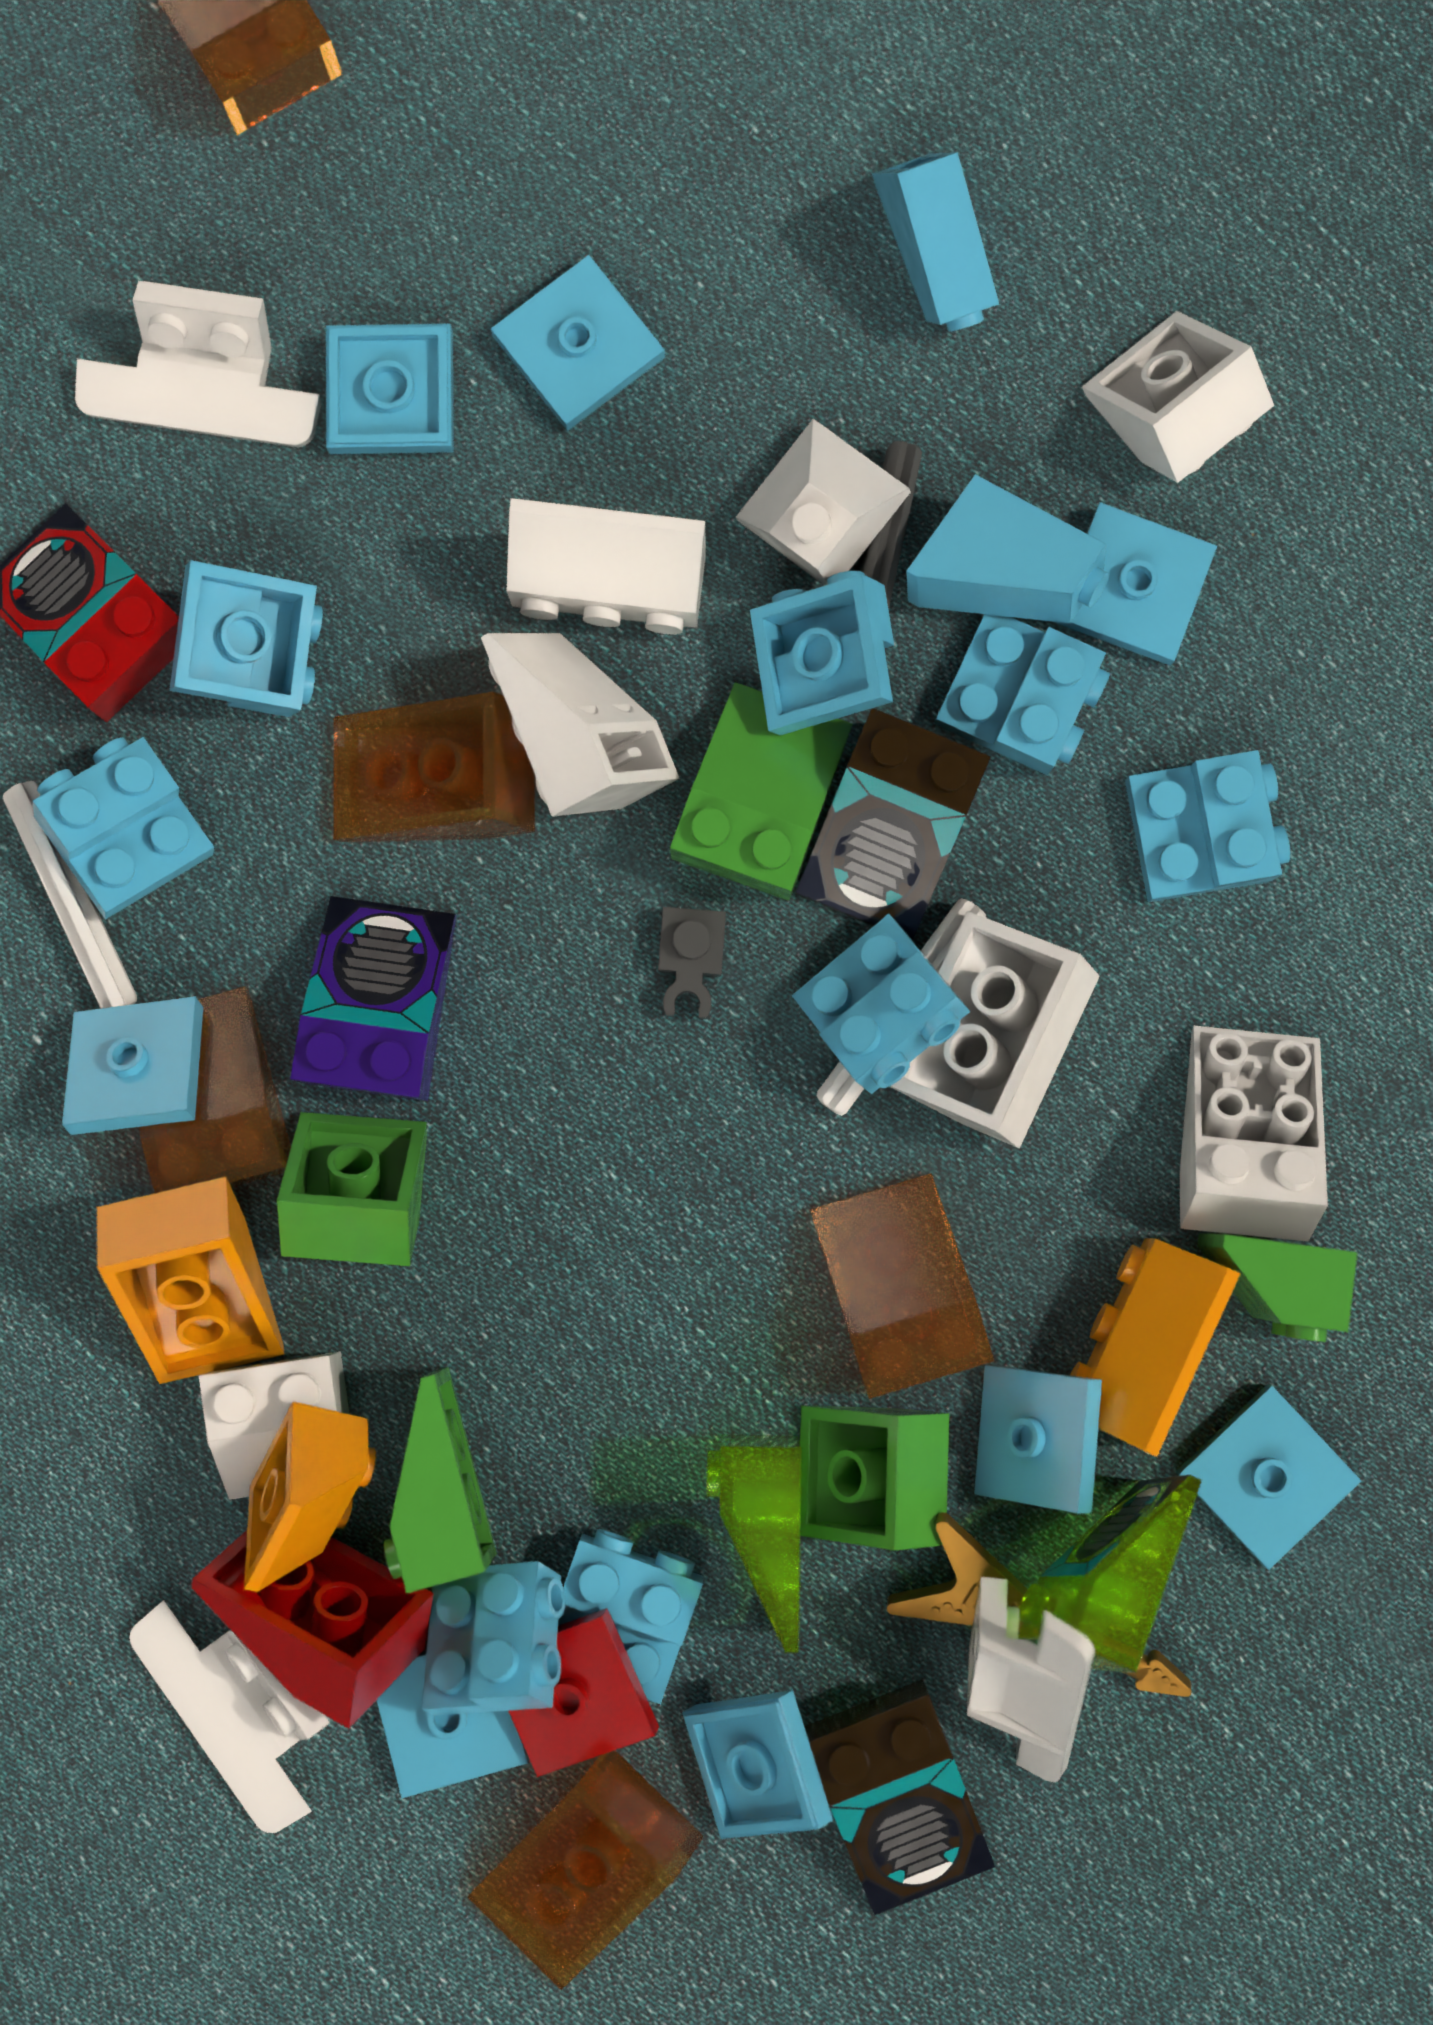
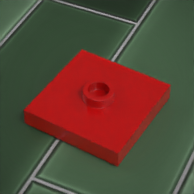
M608 1608L558 1626L556 1648L561 1659V1674L558 1683L554 1685L553 1708L508 1711L537 1777L654 1737L659 1729L657 1720Z

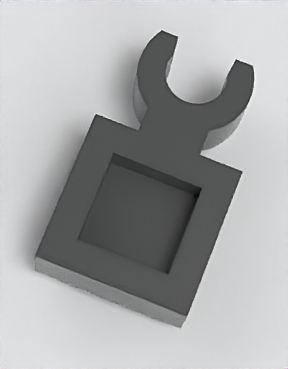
M663 907L658 972L676 973V982L666 990L663 999L666 1017H674L675 1002L680 995L685 993L693 994L698 998L700 1002L699 1019L707 1020L711 1012V996L707 988L702 984L703 976L721 977L726 911Z

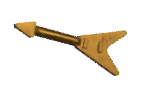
M945 1512L937 1515L936 1530L956 1577L947 1583L899 1592L888 1597L887 1612L889 1614L973 1626L981 1577L1008 1579L1007 1606L1019 1607L1018 1632L1028 1633L1033 1631L1040 1634L1044 1611H1047L1090 1640L1095 1650L1094 1660L1135 1678V1686L1138 1690L1189 1697L1192 1693L1190 1679L1160 1651L1152 1650L1148 1655L1143 1654L1042 1607L1039 1599Z

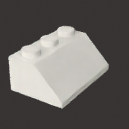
M511 498L509 509L507 594L512 607H521L520 613L522 615L535 619L553 620L558 618V612L583 615L584 622L602 627L620 626L621 619L646 622L645 628L647 630L661 634H681L683 627L697 628L706 558L705 521Z
M967 911L942 963L939 974L971 1012L960 1020V1026L952 1037L940 1045L929 1046L910 1062L908 1072L898 1082L889 1087L965 1126L1020 1149L1100 976L1081 954Z

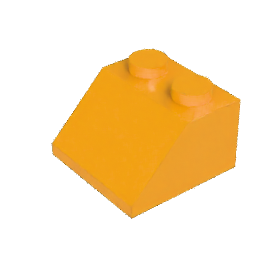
M292 1402L250 1484L244 1589L258 1592L323 1553L335 1529H343L346 1526L352 1510L353 1496L358 1486L366 1487L369 1484L376 1463L375 1448L368 1447L367 1418Z

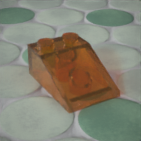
M155 0L236 135L241 134L342 75L332 41L307 0Z
M493 691L334 717L333 840L339 842L467 840L535 832V773L524 745L517 739L513 731L512 715L503 695Z
M246 986L198 999L203 1006L195 1120L139 1127L141 1144L154 1193L222 1177H227L232 1188L285 1172L291 1146L251 997Z
M932 1173L809 1209L863 1391L868 1399L995 1361L973 1289Z
M614 1750L597 1756L569 1784L471 1891L467 1898L562 1990L676 1880L704 1836Z

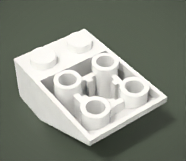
M487 633L481 637L489 657L490 673L501 687L512 715L513 731L517 739L524 745L536 776L537 791L541 799L547 804L552 817L622 809L680 779L657 721L560 633Z
M1193 1026L1180 1162V1229L1308 1242L1328 1206L1320 1038Z

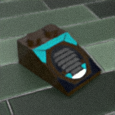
M871 708L795 894L871 926L876 925L889 913L913 941L991 756Z
M923 1680L804 1726L827 1802L874 1915L995 1868L994 1861Z

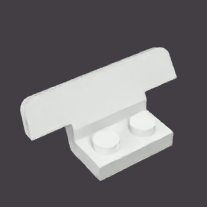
M138 280L133 297L134 309L142 338L137 367L77 359L75 401L83 413L93 418L290 447H303L314 437L321 408L320 395L265 386L271 354V342L264 300L262 298Z
M981 1577L969 1643L967 1716L1018 1737L1016 1765L1046 1781L1057 1782L1068 1766L1095 1652L1094 1647L1085 1635L1047 1611H1044L1038 1645L1028 1640L1018 1639L1019 1607L1007 1606L1008 1579Z
M163 1600L133 1626L130 1632V1644L256 1826L267 1833L279 1832L312 1811L280 1767L276 1758L298 1741L310 1739L330 1722L325 1715L294 1698L231 1630L199 1651Z

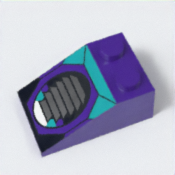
M331 896L300 1015L290 1079L303 1084L428 1102L457 915L454 913Z

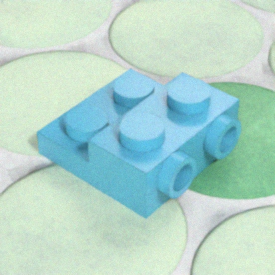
M190 560L185 565L169 691L228 701L227 706L284 717H290L301 711L302 704L308 705L311 700L315 682V670L313 667L307 666L309 644L316 643L322 625V607L314 605L317 586Z
M845 571L830 576L827 579L828 585L809 591L803 589L782 591L772 597V603L750 610L769 732L784 735L893 702L885 648L894 646L884 584L866 576L861 571Z
M984 614L934 724L1048 776L1057 760L1069 764L1078 747L1084 729L1075 726L1074 722L1083 703L1094 708L1105 688L1110 673L1100 669L1106 652L1051 627H1048L1046 632H1043L1012 617Z
M124 737L116 738L106 743L93 755L92 759L96 763L95 765L76 776L72 774L70 769H63L52 774L38 786L37 791L40 796L33 800L35 820L105 920L211 857L214 853V846L179 798L178 785L144 737L130 745Z
M1259 750L1196 760L1189 766L1131 775L1125 779L1148 903L1271 882L1282 875L1280 864L1289 862L1290 844L1284 826L1273 827L1269 802L1276 801L1278 798V782L1272 764L1261 765Z
M889 913L792 995L820 1031L819 1035L853 1079L871 1094L879 1088H887L898 1082L908 1072L910 1062L929 1046L940 1045L952 1037L960 1026V1020L971 1012Z
M597 1529L595 1537L582 1533L563 1586L565 1609L563 1615L558 1619V1626L608 1608L647 1700L661 1705L680 1646L683 1644L703 1585V1576L693 1573L695 1563L682 1556L659 1550L656 1559L631 1551L634 1542L617 1533L603 1529Z
M539 1561L489 1565L485 1572L478 1575L432 1586V1593L434 1595L429 1620L422 1710L435 1716L553 1708L554 1685L558 1683L561 1674V1659L556 1648L558 1619L563 1615L565 1609V1592L561 1583V1575Z

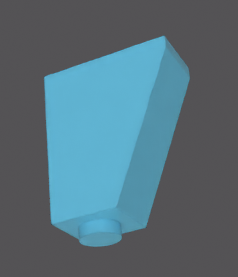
M958 152L930 153L873 173L875 187L926 322L938 325L946 323L948 331L960 330L982 322L984 320L982 310L998 305L999 301Z
M975 474L907 569L908 602L922 608L1070 624L1083 604L1092 607L1097 602L1108 582L1109 573L1104 571L1107 544Z

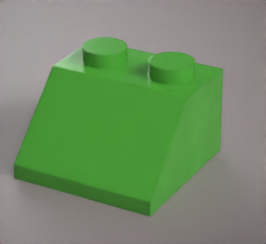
M300 1112L277 1198L281 1256L410 1266L420 1220L427 1122Z
M1199 1233L1197 1246L1208 1260L1240 1273L1233 1293L1253 1318L1272 1321L1271 1334L1326 1342L1327 1329L1343 1332L1349 1331L1357 1252L1226 1234Z
M801 1406L797 1535L894 1551L942 1546L943 1544L936 1530V1518L941 1512L947 1513L949 1413L902 1408Z

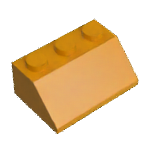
M1144 1238L1141 1247L1130 1246L1117 1273L1116 1279L1124 1284L1115 1304L1112 1306L1105 1303L1092 1326L1090 1338L1097 1341L1087 1365L1077 1362L1070 1374L1071 1376L1102 1380L1098 1429L1153 1456H1158L1240 1273L1155 1238Z

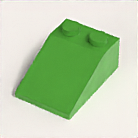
M735 682L691 788L670 846L671 859L790 901L853 724L841 719H834L784 735L769 732L762 691Z
M449 1367L435 1370L421 1378L390 1523L392 1538L384 1540V1551L390 1574L393 1579L403 1577L406 1593L483 1573L497 1555Z

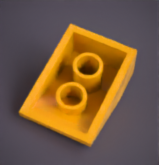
M227 1177L198 1182L97 1207V1269L159 1384L284 1355V1344L248 1226Z

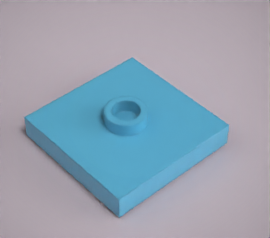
M587 255L491 328L493 338L567 431L665 358V349L590 255Z
M451 324L326 325V448L329 454L454 452L453 330Z
M1100 502L1087 534L1107 544L1104 571L1109 573L1108 582L1097 602L1092 607L1083 604L1070 624L1054 623L1171 666L1176 659L1217 545Z
M196 996L74 1012L62 1126L70 1135L195 1120L203 1006Z
M985 1365L974 1495L1077 1514L1092 1513L1102 1380L1005 1366Z
M1269 1384L1262 1388L1175 1471L1178 1476L1189 1475L1184 1482L1260 1564L1268 1570L1361 1482V1479L1283 1396Z
M427 1651L421 1652L376 1700L401 1798L528 1764L529 1757L508 1711L434 1716L422 1710Z
M793 1690L696 1704L682 1712L721 1839L816 1830L833 1821Z

